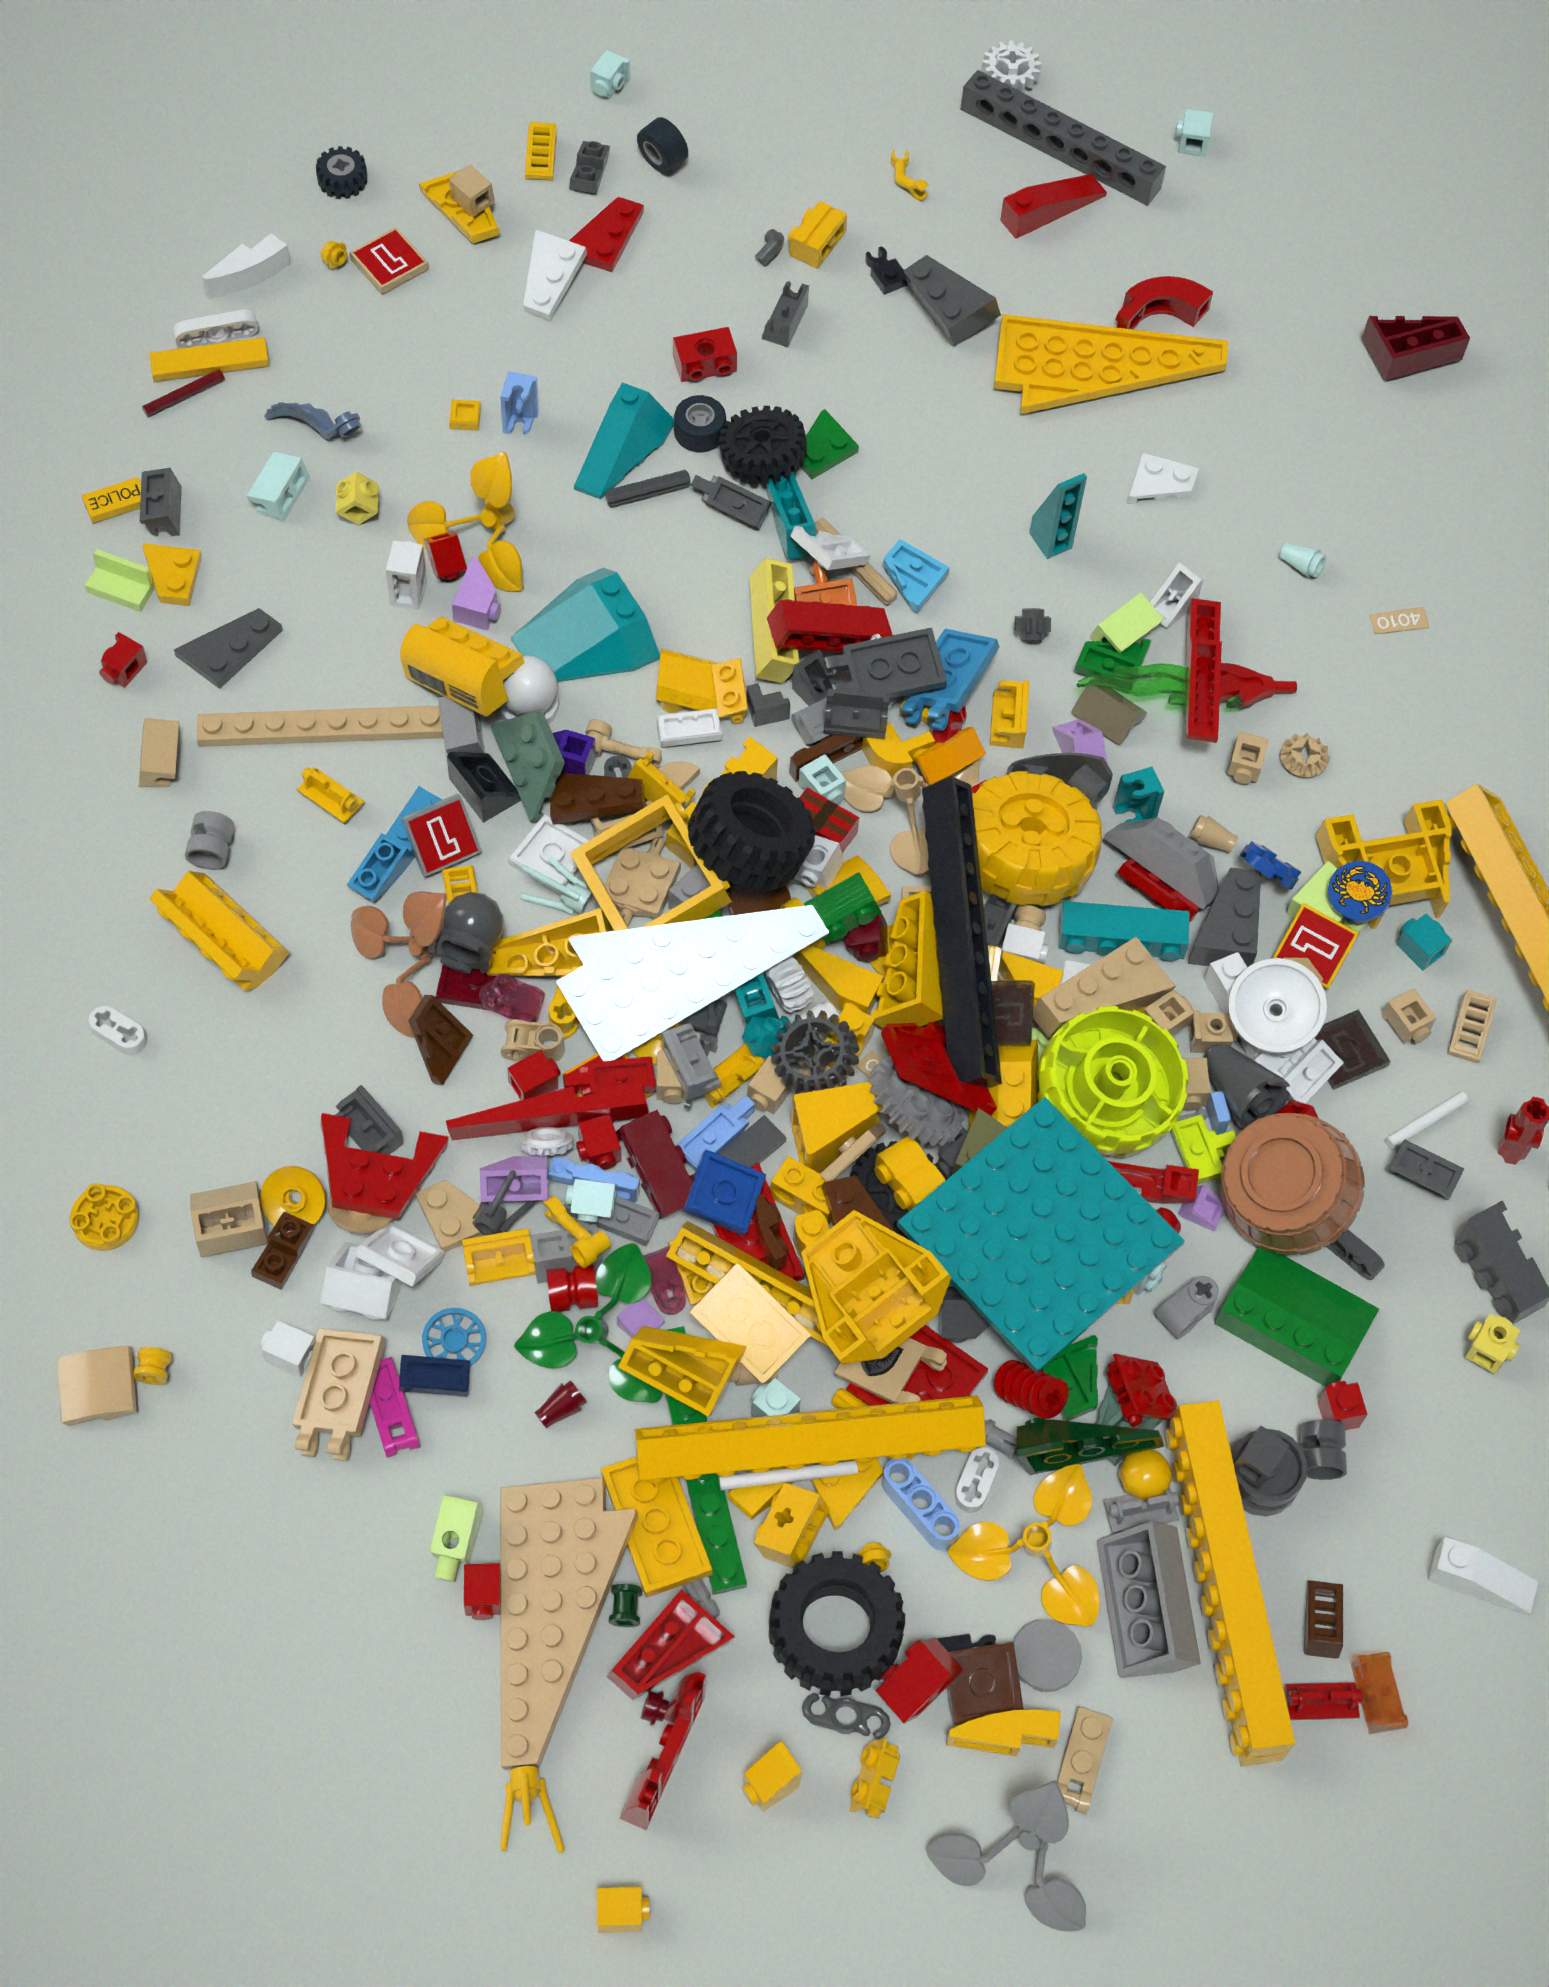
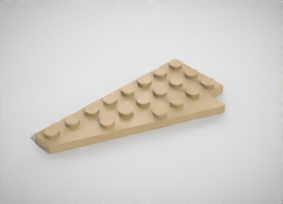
M603 1478L500 1488L501 1767L504 1770L522 1766L540 1767L637 1522L638 1512L635 1508L606 1511V1485Z

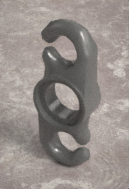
M813 1693L803 1701V1716L815 1726L834 1730L841 1734L859 1732L863 1736H869L871 1731L867 1726V1720L871 1716H877L882 1724L878 1730L873 1732L874 1738L880 1739L889 1732L890 1718L880 1707L858 1702L851 1698L834 1700L824 1696L822 1702L826 1708L825 1713L821 1716H815L811 1711V1706L819 1700V1695ZM842 1707H850L855 1711L857 1719L851 1725H842L836 1718V1712Z

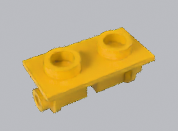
M741 658L711 665L719 718L728 716L733 723L743 722L746 711H748Z
M307 767L302 772L301 776L304 778V782L297 788V791L344 824L365 803L364 800L318 768L314 767L311 769Z
M747 1044L741 1046L713 1069L721 1082V1087L704 1094L711 1108L725 1101L727 1096L754 1076L764 1064L762 1057L753 1056Z
M883 1738L870 1741L863 1749L860 1757L861 1771L850 1791V1799L852 1800L849 1808L850 1812L866 1810L865 1814L876 1819H879L881 1813H885L891 1787L881 1784L880 1780L881 1778L888 1781L894 1780L901 1757L898 1754L899 1748L897 1746L887 1744L888 1739Z

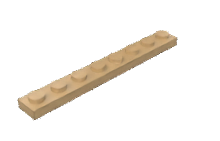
M439 706L197 714L198 747L444 738Z

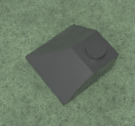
M948 1286L938 1312L941 1338H947L948 1341L957 1343L964 1342L967 1339H976L990 1325L955 1287Z

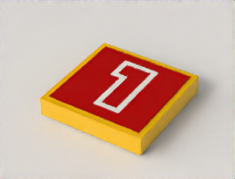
M1303 903L1273 958H1308L1323 978L1321 985L1329 989L1360 933Z

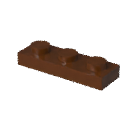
M829 735L808 749L802 748L790 757L789 774L795 782L799 781L800 768L824 754L834 764L862 750L863 737Z

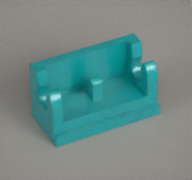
M1153 767L1121 775L1112 808L1115 814H1125L1128 811L1135 814V818L1127 819L1125 822L1157 818L1164 790Z

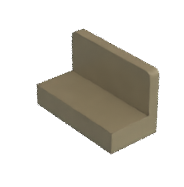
M1100 680L1088 682L1072 709L1073 715L1100 729L1103 735L1117 744H1122L1133 725L1141 723L1148 713Z

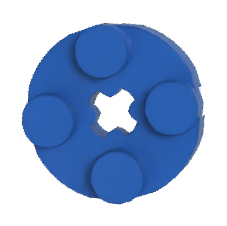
M1251 841L1240 853V856L1244 857L1247 863L1270 879H1277L1278 877L1281 879L1279 884L1292 890L1299 880L1298 877L1301 871L1290 863H1284L1277 859V854L1264 845L1260 846Z

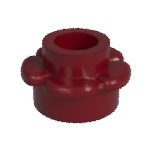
M649 1691L640 1719L649 1721L651 1726L655 1724L656 1720L662 1722L666 1714L669 1701L662 1699L664 1696L663 1691H660L659 1694Z

